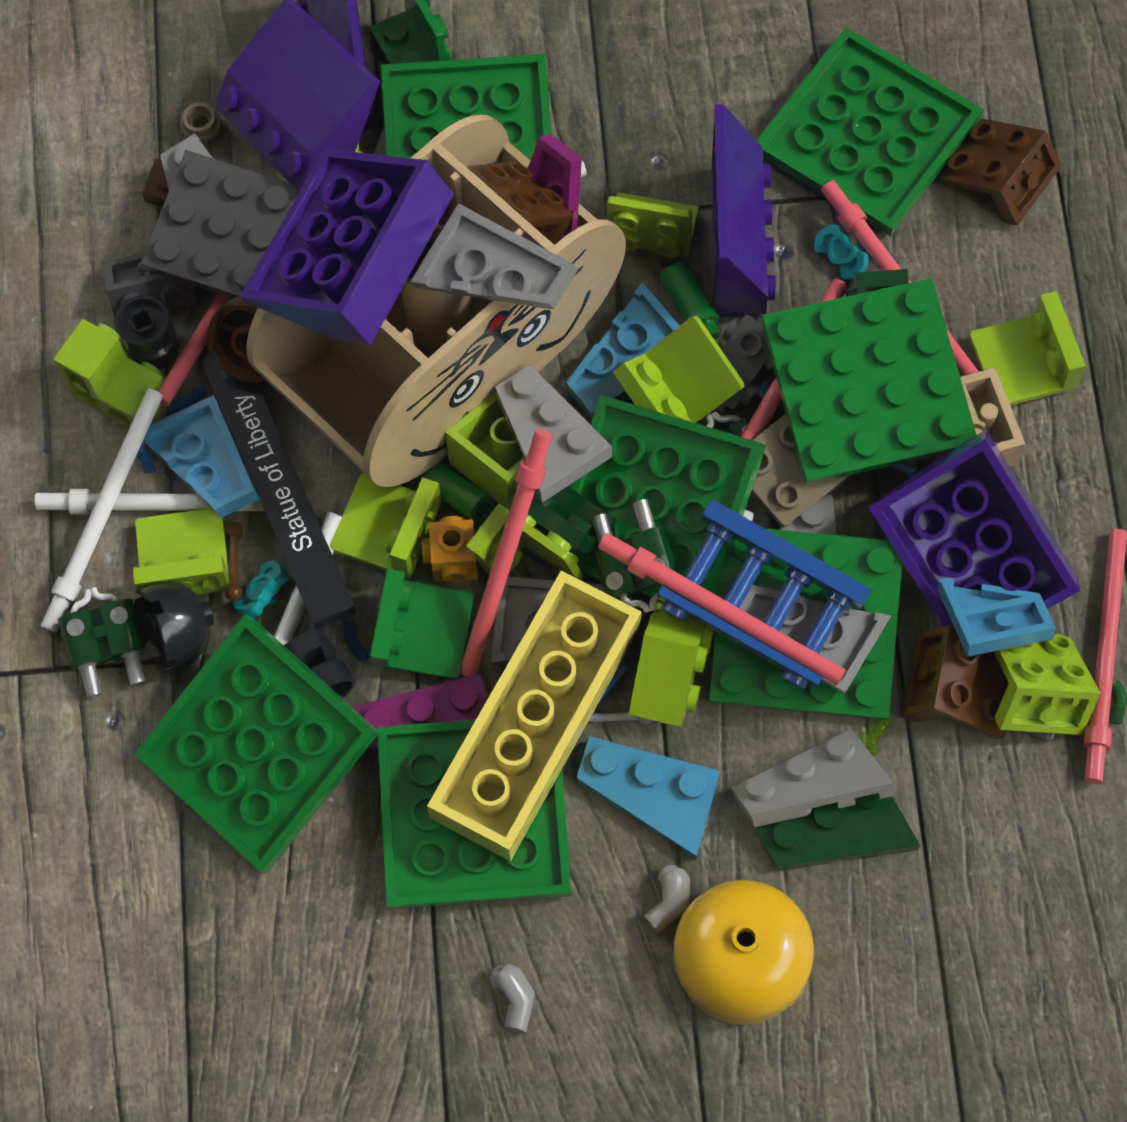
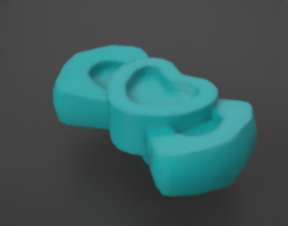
M830 224L818 231L814 241L815 251L828 254L829 260L832 263L839 264L843 280L852 281L854 280L855 273L867 270L869 255L861 251L858 245L852 243L850 236L843 233V229L839 224Z
M275 560L262 564L259 576L249 582L246 593L238 601H233V606L240 617L244 615L251 616L252 618L258 617L265 606L276 603L277 599L273 595L279 591L281 585L288 581V572L285 567Z

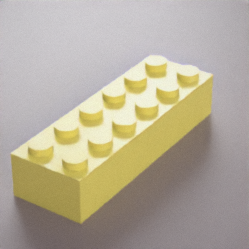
M560 571L429 801L427 809L430 819L511 862L637 635L641 625L642 612Z

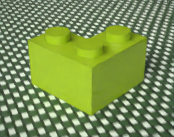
M82 319L53 361L72 397L130 428L147 388L158 391L163 383V374L148 362L142 361L141 364H138L129 359L119 341V334L103 323L95 326Z
M658 600L656 603L657 609L653 611L643 637L628 715L681 727L686 712L695 713L701 686L693 685L695 672L703 673L715 631L687 616L684 622L672 617L661 609L664 602Z

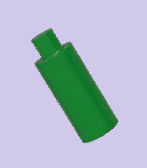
M678 262L665 269L660 275V280L685 321L693 316H698L713 339L716 340L721 335L716 325L719 315L685 262Z
M437 464L420 475L423 478L438 482L441 500L468 520L473 519L474 524L483 523L494 509L495 502L490 495L446 464Z

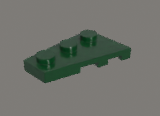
M879 793L854 798L856 805L839 808L836 802L814 807L807 816L755 827V834L776 871L829 864L831 861L861 857V859L876 857L879 854L902 851L903 853L919 850L921 845L893 796L880 799Z

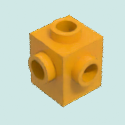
M447 516L441 518L439 522H429L430 538H422V557L424 565L431 564L434 581L459 583L478 579L477 560L466 547L475 535L473 519L465 520L460 516Z

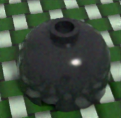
M176 582L155 583L136 588L135 592L142 596L135 599V608L144 642L146 644L151 641L160 655L151 658L154 665L160 672L166 673L194 662L203 653L209 639L208 627L214 625V617L208 601H200L192 589Z

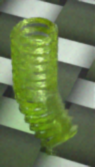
M890 718L888 720L879 719V722L869 731L868 738L865 739L867 741L865 747L873 757L878 755V742L887 731L886 729H889L888 727L892 724Z

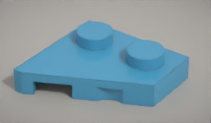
M951 578L939 580L938 592L967 657L1054 638L1056 627L1040 593L1022 590L1007 591L1001 587L982 584L981 591L955 587L954 579Z

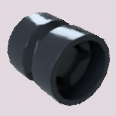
M139 295L129 298L120 305L115 314L114 325L128 358L138 364H141L142 361L148 362L157 369L164 368L170 364L178 353L179 341L168 309L162 301L153 296Z
M318 628L306 631L284 645L340 697L345 698L353 690L356 680L343 660L334 659L337 654L336 649L324 630Z

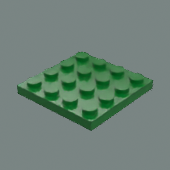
M845 28L756 141L762 146L764 160L824 196L821 188L834 180L852 204L857 203L867 216L865 222L891 237L947 164L950 157L954 155L970 134L972 128L982 118L984 109L850 29Z
M545 54L381 64L386 156L411 158L441 131L455 122L473 115H488L497 120L505 128L509 142L529 160H531L538 138L549 133L551 134Z
M932 278L762 315L761 323L804 485L943 455L976 435Z
M600 395L590 425L612 446V457L573 482L570 488L616 519L611 532L614 537L620 540L641 532L633 503L647 499L655 526H665L679 574L685 576L709 534L706 531L708 524L701 519L710 501L713 499L743 516L766 445ZM733 538L730 543L724 542L700 584L701 587L715 595L718 594L734 546L735 539ZM572 547L570 551L579 558L577 566L582 574L600 579L594 557ZM662 586L644 590L642 594L653 597Z
M766 529L871 588L872 590L864 605L860 609L851 605V609L874 614L877 612L891 615L844 695L821 681L815 688L807 684L804 690L780 677L782 669L716 632L709 703L888 720L902 560L891 542L882 539ZM737 540L734 542L720 585L719 597L722 599L726 596L748 557L745 553L748 546ZM771 561L769 566H763L753 585L781 591L788 579L785 576L788 569ZM811 583L809 588L804 587L800 593L806 599L824 603L828 601L824 598L827 591Z
M244 615L134 755L260 873H266L272 868L380 732L254 618Z
M476 720L377 727V730L380 732L378 734L387 909L572 896L562 770L510 862L430 819L427 809L429 801Z

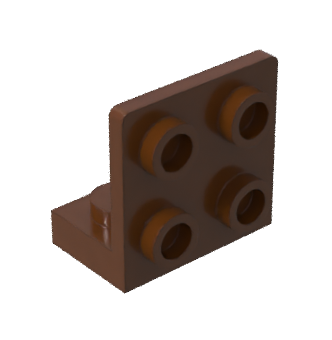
M980 119L954 155L950 157L937 178L941 184L990 194L1004 223L1018 226L1062 164L1045 130Z
M515 161L467 166L472 173L554 245L558 243L573 219L574 214L563 206L564 201L557 193L550 189L542 188L531 179L532 173L528 168Z
M949 624L917 633L901 717L912 722H920L944 716L995 739L1005 737L1006 730L999 729L995 715L1009 682L993 651L967 657L953 625Z

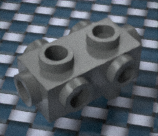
M759 313L757 318L745 314L742 320L734 318L723 333L722 339L727 343L722 352L744 382V388L716 408L722 413H725L728 408L741 412L744 406L750 408L754 404L755 392L760 387L759 384L767 371H774L761 323L762 315H764L762 313Z

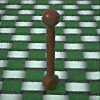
M233 521L225 526L226 537L230 539L229 586L225 590V596L230 601H238L242 596V589L238 586V539L243 536V530L240 523Z

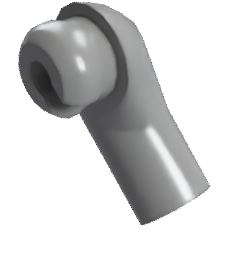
M667 865L660 871L658 880L662 885V901L643 916L645 922L656 934H659L680 917L689 906L691 881L687 872L676 865Z
M513 964L499 965L492 970L490 983L493 988L502 991L510 1002L504 1028L512 1032L525 1034L531 1016L535 992L519 967Z

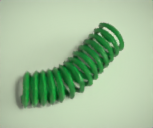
M1116 680V684L1112 686V694H1114L1115 701L1109 721L1112 724L1119 725L1123 723L1122 720L1127 708V695H1125L1126 692L1124 686L1120 683L1121 681Z

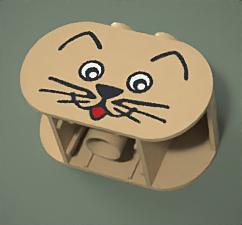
M473 115L455 122L441 131L411 157L413 159L428 160L454 193V196L371 346L335 340L260 308L257 309L250 326L247 338V357L250 365L364 474L381 487H393L408 482L439 463L448 455L445 432L495 392V386L528 365H531L539 372L566 348L604 301L617 278L624 260L626 239L623 231L612 221L596 219L579 204L577 229L554 245L467 168V166L507 163L510 161L518 162L528 168L530 160L509 142L505 128L488 115ZM458 203L571 262L578 270L554 310L415 288L410 281Z

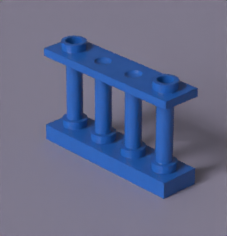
M713 499L710 501L701 519L708 524L706 531L709 534L684 576L700 586L724 542L730 543L733 538L748 546L745 551L748 557L724 597V600L740 608L764 565L769 566L771 561H774L788 569L785 573L788 579L763 621L778 631L804 587L809 588L811 583L824 589L827 591L824 598L828 601L803 644L818 654L843 610L849 611L851 605L860 609L872 590ZM663 586L659 590L657 599L664 602L661 609L682 622L686 620L687 616L693 618L783 670L780 677L804 690L807 684L815 688L820 683L822 676L691 603V601Z

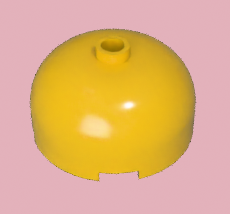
M753 880L727 881L701 893L683 913L674 938L673 961L675 973H677L683 989L691 998V1002L707 1015L730 1024L752 1025L762 1023L763 1020L770 1019L786 1010L789 1006L791 1007L807 985L814 960L812 932L801 909L779 889ZM744 932H748L753 936V944L751 946L744 947L738 943L743 937Z

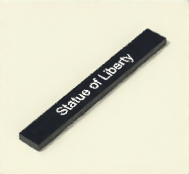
M206 344L199 358L314 628H321L357 613L258 383L240 381L227 374L219 366L222 361L217 357L215 350L211 353Z

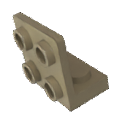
M786 414L753 439V441L766 445L751 492L783 528L791 524L826 494H834L849 477L845 476L804 485Z

